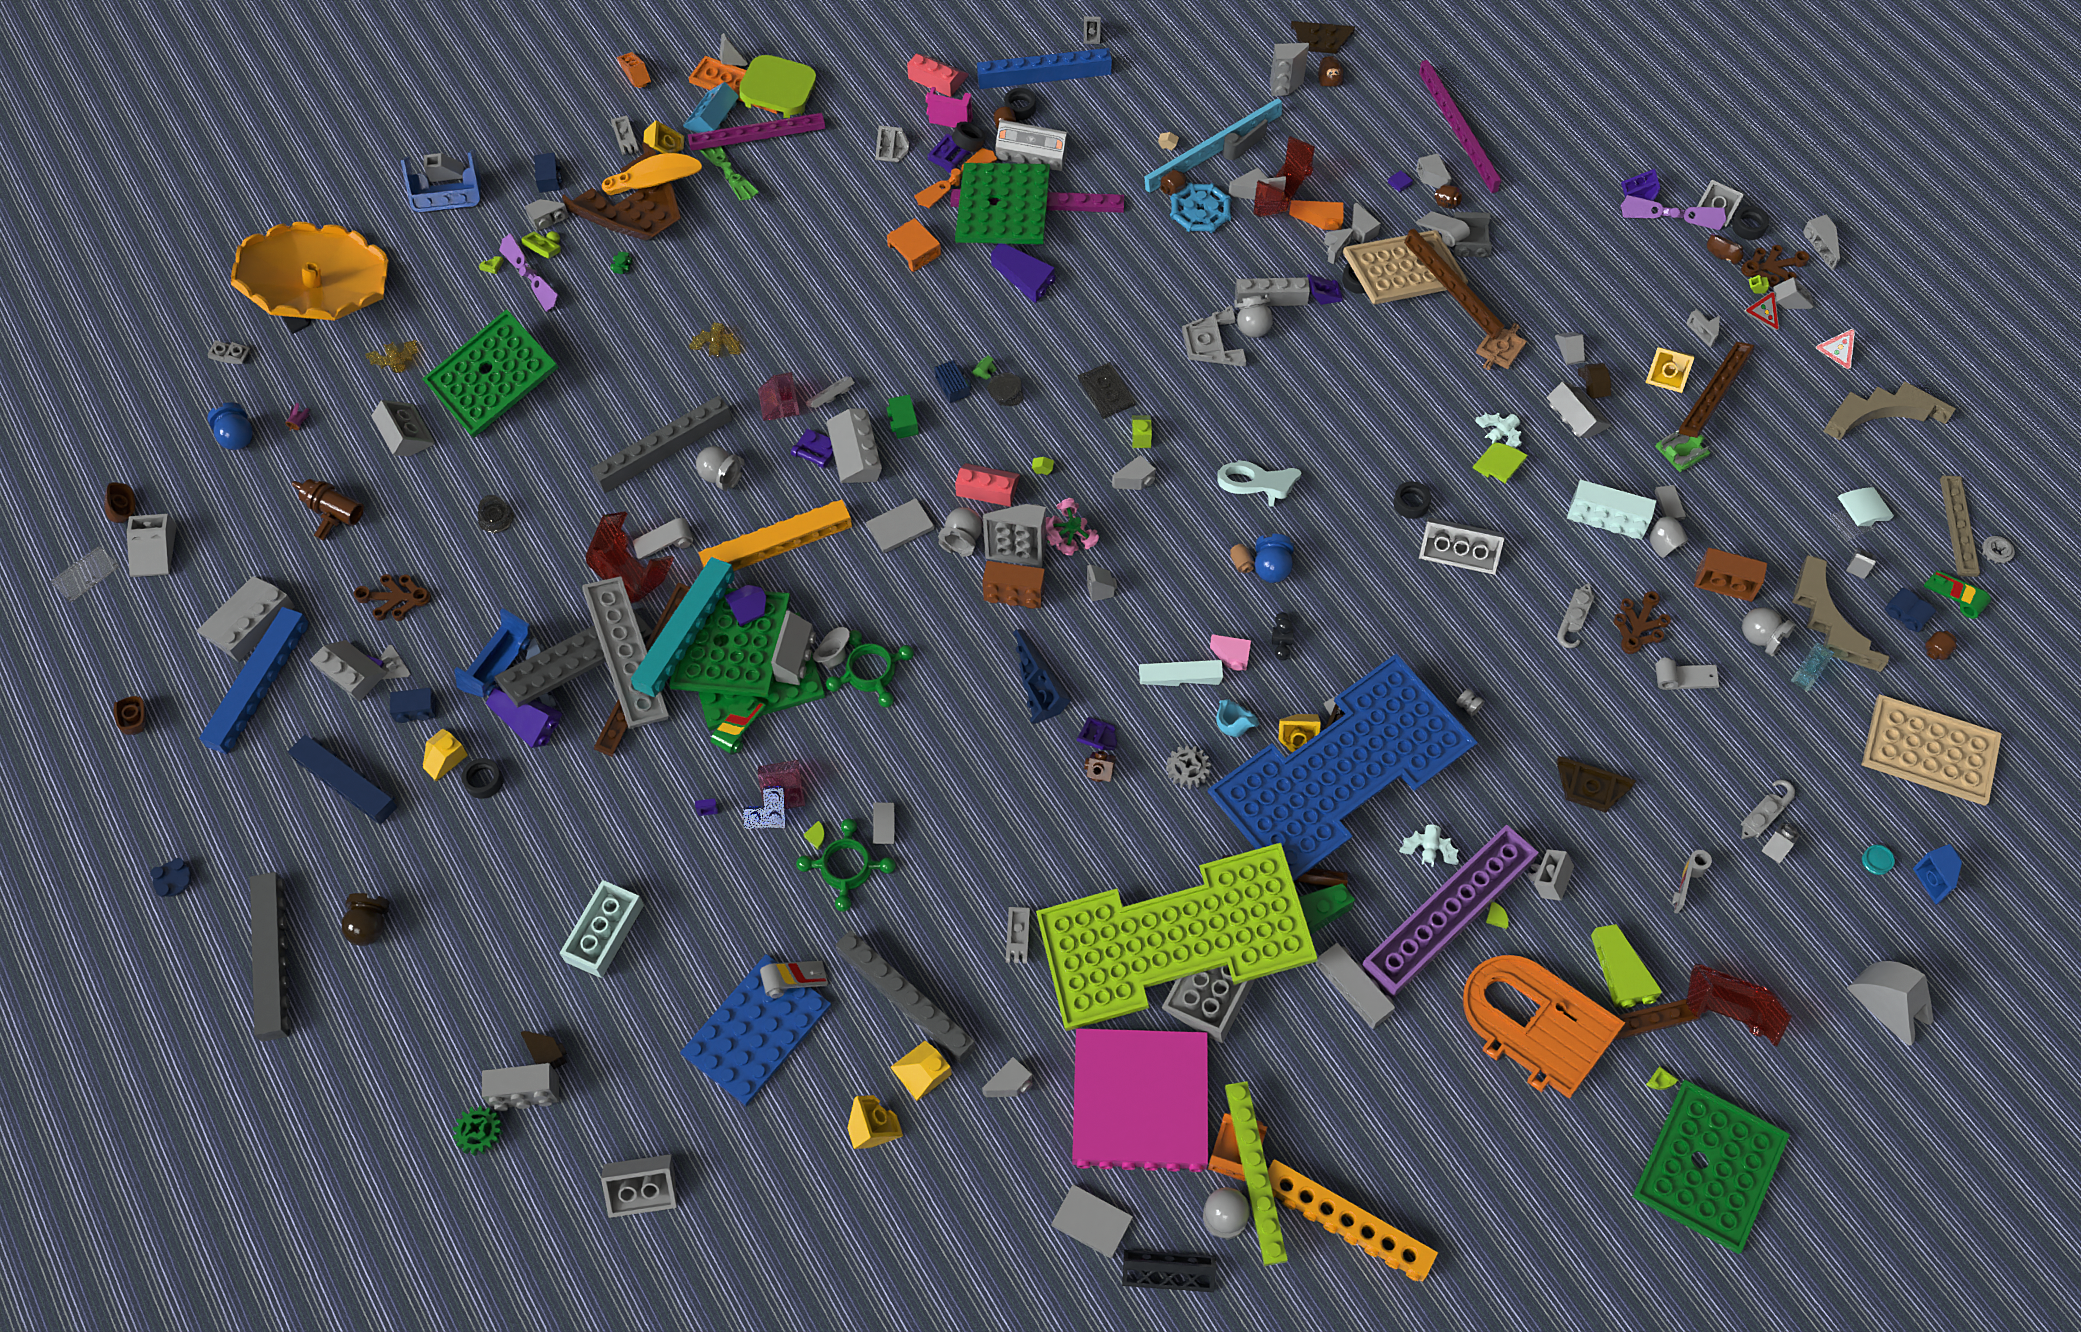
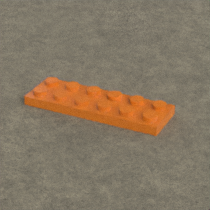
M704 56L689 76V83L711 90L726 82L740 96V83L747 70L733 65L722 64L719 60ZM753 104V106H756L758 108L767 110L775 114L779 112L777 110Z

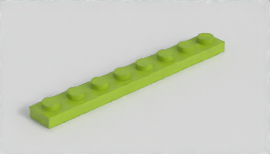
M1248 1082L1225 1085L1263 1263L1264 1266L1285 1263L1288 1259Z

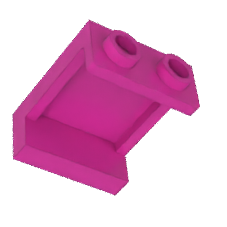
M932 87L930 93H927L926 103H928L927 115H929V123L955 128L959 122H972V94L965 93L963 99L959 100L936 95V87Z

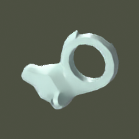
M1238 460L1236 463L1222 466L1218 470L1217 481L1224 490L1235 494L1264 491L1268 495L1269 506L1273 507L1275 497L1283 499L1291 492L1295 482L1301 477V471L1295 468H1288L1286 470L1267 472L1251 462ZM1243 474L1253 480L1241 483L1232 481L1227 476Z

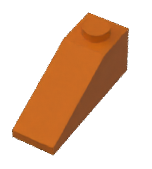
M633 52L616 57L633 86L642 88L651 82L645 63Z
M1291 200L1289 215L1323 230H1342L1343 203Z

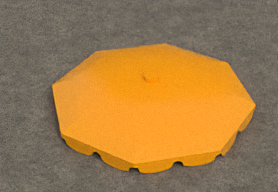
M293 222L292 226L282 223L270 228L265 236L261 233L253 234L245 238L241 245H238L236 262H234L231 272V285L270 315L335 321L384 299L389 259H387L385 252L373 244L368 245L367 240L355 230L348 232L345 227L339 225H324L322 229H318L315 224L309 222Z

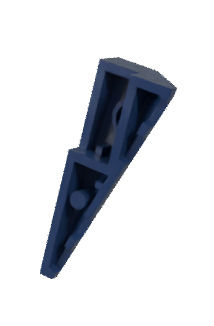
M1016 628L1013 636L1017 638L1018 647H1016V652L1020 654L1021 662L1019 667L1023 687L1027 691L1029 698L1027 707L1031 708V723L1036 724L1061 714L1071 702V699L1023 630Z

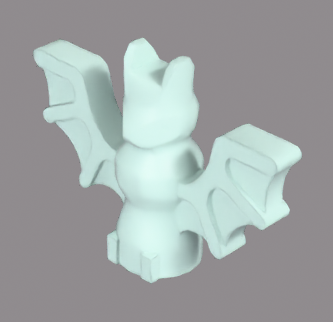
M1484 413L1482 417H1476L1475 422L1482 428L1496 426L1485 436V438L1493 440L1492 444L1500 440L1502 436L1507 435L1508 441L1506 445L1515 449L1518 446L1520 447L1521 441L1519 436L1521 431L1515 430L1520 425L1517 416L1510 414L1505 419H1502L1499 413L1495 415Z
M1427 825L1425 834H1419L1415 831L1412 837L1404 838V844L1399 850L1401 853L1412 855L1418 846L1423 845L1422 865L1424 862L1431 863L1432 867L1434 866L1435 851L1437 849H1440L1443 853L1446 863L1458 865L1459 862L1457 859L1458 849L1452 847L1450 838H1440L1441 828L1437 825Z

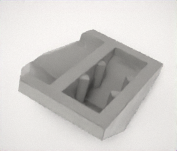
M879 125L875 160L898 163L908 153L909 141L902 128Z

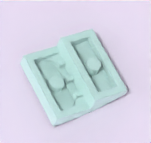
M1874 487L1853 490L1838 497L1857 526H1872L1875 521H1889L1894 516Z

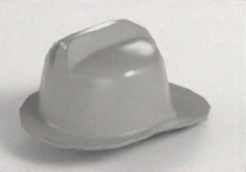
M838 627L830 631L813 653L814 661L822 662L829 670H833L836 665L844 661L846 657L844 646L850 637L849 630L845 627Z

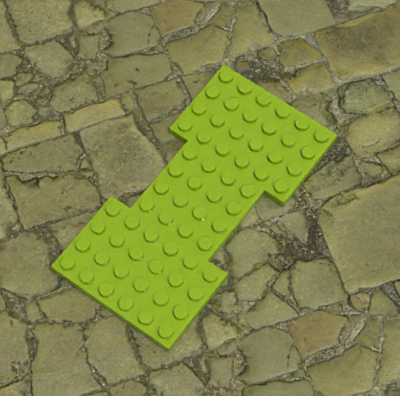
M1281 843L1199 865L1204 885L1129 906H1122L1118 889H1113L1036 911L1065 1030L1069 1031L1148 1009L1150 1007L1144 988L1228 965L1233 984H1238L1317 962L1318 958Z

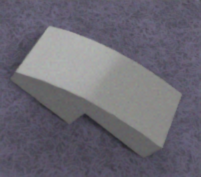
M215 340L208 352V358L225 363L243 364L250 348L234 342L229 345Z
M873 802V844H894V803Z

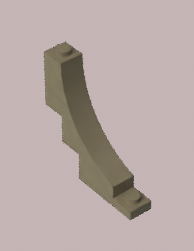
M1904 381L1895 395L1878 386L1868 400L1850 392L1828 422L1824 432L1841 440L1854 427L1866 421L1884 417H1904L1924 422L1929 415L1946 424L1956 408Z
M1807 555L1801 565L1792 603L1811 608L1806 628L1826 634L1821 653L1881 672L1887 665L1889 656L1878 651L1869 650L1871 641L1845 621L1829 595L1826 583L1827 561Z

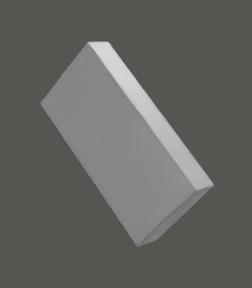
M1675 485L1656 487L1654 492L1663 517L1670 516L1677 521L1684 520L1686 515Z

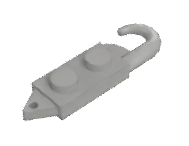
M1589 583L1575 590L1558 631V642L1565 648H1575L1580 643V640L1568 643L1565 640V635L1567 631L1578 632L1583 626L1594 599Z
M1777 780L1772 784L1774 787L1777 785L1785 786L1787 794L1783 798L1774 794L1767 795L1741 823L1743 826L1741 839L1755 836L1758 838L1793 800L1795 789L1790 782Z

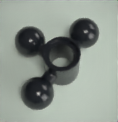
M1280 612L1275 617L1277 627H1273L1272 645H1279L1275 649L1274 654L1278 660L1284 661L1290 656V649L1286 645L1292 646L1293 628L1289 614Z

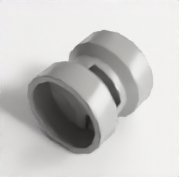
M1468 688L1461 694L1456 704L1461 708L1467 709V713L1470 716H1474L1485 701L1480 697H1475L1474 692Z

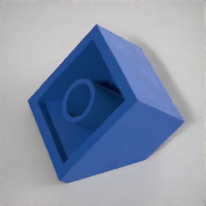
M1951 844L1928 852L1914 866V872L1935 905L1942 902L1956 888L1962 861L1958 852L1953 849Z

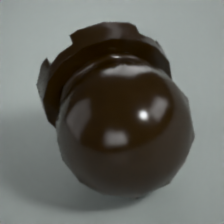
M367 893L349 894L345 903L349 910L344 914L341 932L351 944L363 947L375 943L385 930V918L382 914L388 913L390 902L381 896H378L377 900L367 898Z

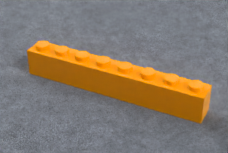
M843 500L833 501L823 507L814 508L809 512L795 515L793 518L779 521L774 525L760 528L755 532L743 534L739 538L724 541L720 545L706 548L698 553L703 568L709 559L714 557L732 564L733 571L849 529L852 527L851 517Z

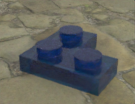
M764 786V806H748L743 808L744 829L786 827L784 786Z

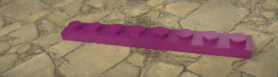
M822 113L689 134L688 139L691 151L813 130L818 131L825 129V122Z

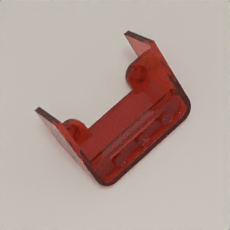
M1289 136L1285 163L1274 177L1286 176L1285 189L1283 191L1258 180L1254 215L1265 217L1281 214L1288 209L1293 196L1307 176L1310 177L1314 167L1312 163L1315 146Z
M624 511L605 514L600 520L586 553V563L603 580L621 576L630 604L639 602L663 583L675 557L671 555L650 559L645 569L626 551L628 537L621 528L628 513Z
M1694 964L1691 971L1686 1004L1695 1017L1700 1018L1701 1013H1707L1708 1010L1745 1023L1750 1028V1033L1758 1037H1762V1035L1767 1036L1774 1046H1778L1792 1015L1772 991L1702 964Z

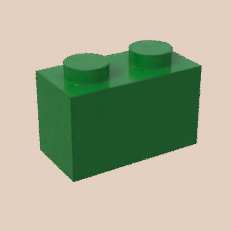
M910 394L888 399L889 406L886 407L888 418L892 417L890 427L891 431L896 433L897 439L919 435L918 423Z

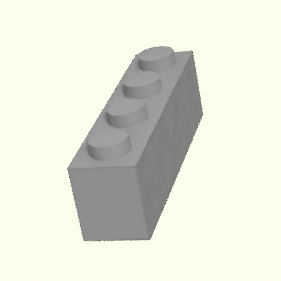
M1308 277L1236 279L1235 300L1238 299L1240 303L1243 302L1242 298L1260 295L1263 299L1266 294H1270L1271 301L1266 302V306L1307 305L1310 292Z
M1336 943L1318 957L1316 966L1372 1029H1375L1393 1014L1395 1007L1392 999L1379 990L1377 982L1365 974L1361 964L1353 961L1349 951L1344 946L1341 947Z

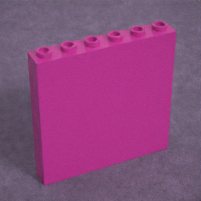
M1076 1029L1072 1165H1077V1168L1087 1169L1090 1166H1099L1100 1169H1112L1113 1166H1120L1124 1170L1144 1167L1148 1171L1167 1168V1171L1172 1172L1180 1171V1168L1189 1169L1191 1172H1202L1203 1169H1207V1032Z

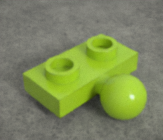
M534 231L522 237L523 245L547 259L560 253L561 246L557 245L560 242V235L555 231H550L546 238Z

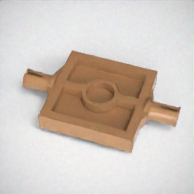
M1513 323L1509 330L1503 329L1495 340L1487 334L1479 345L1476 353L1488 359L1483 364L1484 369L1490 370L1494 363L1509 369L1527 342L1515 334L1520 328L1517 323Z

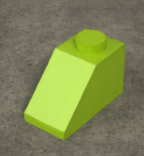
M1132 415V448H1151L1152 427L1150 415Z

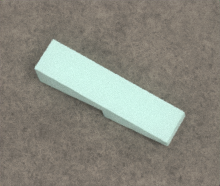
M1222 660L1140 664V684L1179 686L1180 683L1219 685L1223 678Z

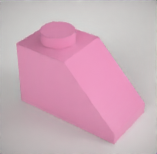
M1219 635L1211 636L1210 648L1227 668H1232L1236 671L1247 669L1251 640Z

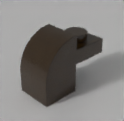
M1603 362L1586 364L1585 367L1578 368V376L1586 380V394L1593 399L1611 396L1610 375Z

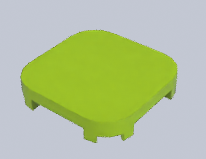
M761 55L751 61L740 83L739 98L745 102V106L748 108H752L753 104L784 112L783 118H790V115L798 113L802 115L805 112V105L812 90H815L816 74L811 67L805 64L771 55Z

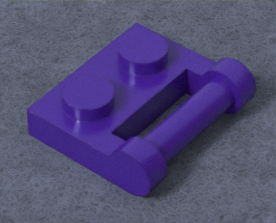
M946 134L927 157L929 161L945 168L948 173H951V170L955 169L959 162L971 152L957 146L952 136ZM958 149H960L961 151L957 154V156L951 162H949L948 159Z
M808 428L798 443L791 449L792 456L802 457L818 464L823 469L827 467L834 456L830 438ZM803 448L806 449V450H809V451H811V452H813V453H816V454H818V455H821L822 457H818V456H816V455H814V454H811V453H809V452H806V451L803 450Z

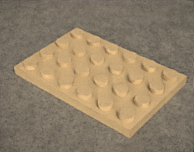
M1432 230L1419 233L1467 285V278L1448 247L1442 241L1438 231ZM1407 235L1344 247L1343 253L1373 305L1447 290L1406 246L1404 241Z
M1879 694L1875 702L1862 766L1986 806L1989 803L2002 733Z

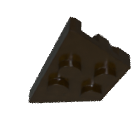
M1291 21V29H1294L1296 32L1297 40L1300 43H1309V52L1337 54L1341 50V46L1347 42L1348 37L1354 34L1355 26Z
M1558 756L1556 761L1565 799L1605 813L1636 783V780Z

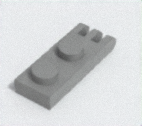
M627 115L611 119L622 155H626L625 149H628L629 154L632 153L631 148L633 147L636 152L639 151Z
M844 376L807 400L806 405L817 408L825 402H832L836 399L835 396L837 394H843L851 389L850 386L854 384L853 379Z
M1009 907L1006 963H1010L1011 955H1014V963H1019V955H1023L1022 962L1027 964L1030 908Z

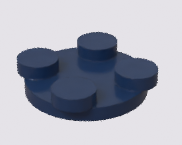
M175 858L172 862H168L161 867H154L150 872L153 878V886L160 897L179 895L191 883L190 869L181 858Z

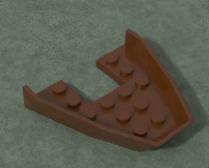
M645 142L642 143L644 154L621 168V173L626 172L635 164L657 155L656 152ZM670 181L638 189V191L615 206H612L593 187L572 201L565 194L562 195L567 211L609 230L645 241L681 218Z

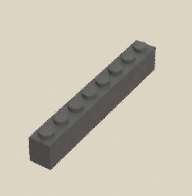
M718 395L590 468L595 482L604 493L610 491L732 421L729 407Z
M276 872L250 877L254 1035L261 1042L288 1037V1029L291 1027L290 1018L287 1016L290 1000L287 996L289 979L286 976V968H288L289 963L287 956H285V949L288 948V942L284 933V929H287V921L284 917L286 901L283 897L286 884L284 879Z
M850 930L835 944L838 954L959 1064H962L976 1049L975 1041L853 931Z

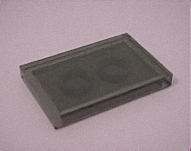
M1111 362L1078 375L1079 382L1102 419L1136 405L1134 398Z

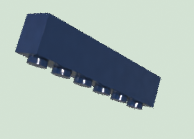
M305 734L287 751L296 763L379 825L398 808L393 801L395 797L391 793L379 790L380 786L375 781H367L365 779L366 776L360 770L356 769L354 771L350 768V763L343 758L339 760L333 750L330 748L324 749L322 747L323 744L317 738L313 737L311 739Z

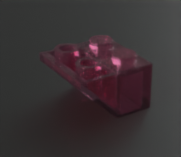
M792 372L773 375L758 389L763 421L800 415Z
M799 760L758 766V779L764 812L805 806Z

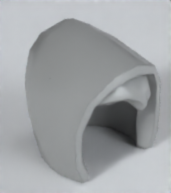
M1670 516L1659 518L1649 536L1653 549L1662 558H1665L1667 554L1678 546L1682 547L1689 541L1681 524Z

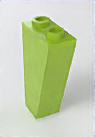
M1617 924L1595 928L1591 937L1614 1007L1622 1006L1626 1009L1635 1006L1637 1003L1643 1002L1644 1005L1656 1002V999L1662 993L1661 989Z

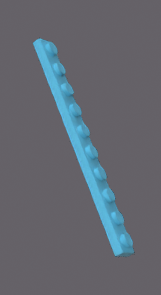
M1278 98L1144 176L1145 190L1151 193L1161 186V178L1168 172L1177 170L1185 173L1222 151L1224 138L1227 134L1236 133L1244 137L1263 120L1266 119L1269 123L1282 115V101Z

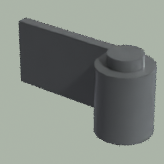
M1266 119L1263 120L1244 137L1236 133L1227 134L1224 138L1223 156L1228 160L1239 158L1266 136L1268 121Z

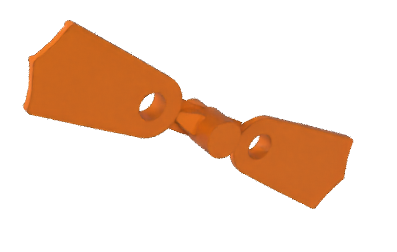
M981 148L965 163H994L997 161V157L993 151ZM964 164L961 166V171L957 168L951 170L949 180L939 181L914 195L918 205L931 208L950 191L952 185H960Z

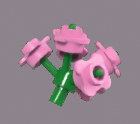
M1073 498L1065 499L1057 504V509H1060L1064 516H1069L1068 522L1062 523L1057 516L1052 518L1046 517L1047 543L1051 546L1055 545L1063 554L1069 556L1073 555L1074 551H1077L1079 548L1076 545V541L1072 539L1074 534L1081 536V542L1085 545V549L1093 547L1099 539L1096 530H1084L1087 524L1085 518L1073 516L1079 508V504L1075 503ZM1068 532L1069 537L1062 539L1061 536Z

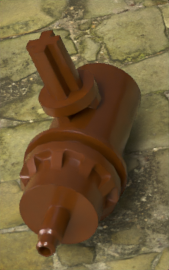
M308 479L303 484L297 481L291 483L295 489L299 490V500L306 503L308 509L313 510L317 514L323 513L320 516L323 521L314 534L320 540L324 541L332 527H338L340 521L354 526L363 515L364 505L336 491L335 486L331 483Z

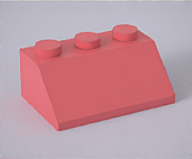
M916 53L907 64L909 79L929 88L936 87V91L952 97L968 77V73L923 54Z
M965 463L960 468L955 482L956 496L1011 507L1020 474Z

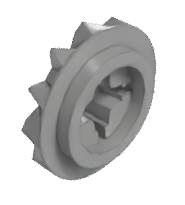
M1988 537L1981 546L1983 549L1982 554L1987 556V560H1993L1995 564L1998 562L2005 564L2014 556L2013 545L2003 537ZM1996 548V550H2000L2001 552L1999 554L1997 551L1994 552L1993 550Z

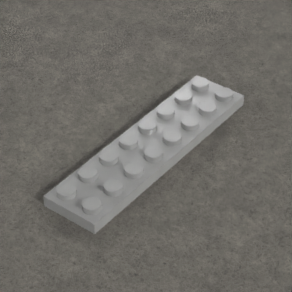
M622 577L584 584L582 589L629 729L667 720L669 715L661 692L656 697H652L635 690L631 682V677L647 655V651Z

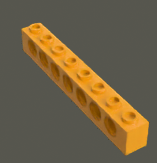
M1273 1160L1268 1169V1175L1274 1198L1282 1200L1283 1205L1291 1210L1297 1209L1301 1211L1306 1219L1322 1223L1327 1231L1341 1234L1346 1242L1352 1245L1358 1244L1365 1248L1364 1251L1370 1256H1379L1385 1260L1389 1267L1393 1269L1400 1268L1406 1272V1276L1410 1279L1424 1281L1438 1252L1281 1162ZM1287 1182L1291 1185L1292 1190L1284 1191L1281 1189L1280 1184ZM1308 1194L1312 1202H1303L1300 1195ZM1323 1205L1329 1206L1332 1214H1324L1320 1207ZM1348 1217L1351 1219L1352 1226L1343 1225L1341 1218ZM1369 1229L1373 1237L1365 1238L1361 1230ZM1382 1241H1390L1393 1245V1250H1386L1382 1245ZM1403 1253H1411L1414 1257V1262H1407L1403 1257Z

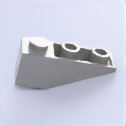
M1826 214L1809 220L1803 233L1824 259V262L1831 270H1834L1840 259L1837 228Z

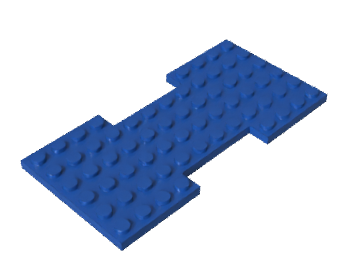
M1394 654L1336 696L1334 702L1345 715L1285 758L1274 744L1271 743L1211 786L1207 791L1255 849L1281 843L1293 882L1352 839V834L1340 822L1399 777H1402L1415 792L1478 743L1397 654Z

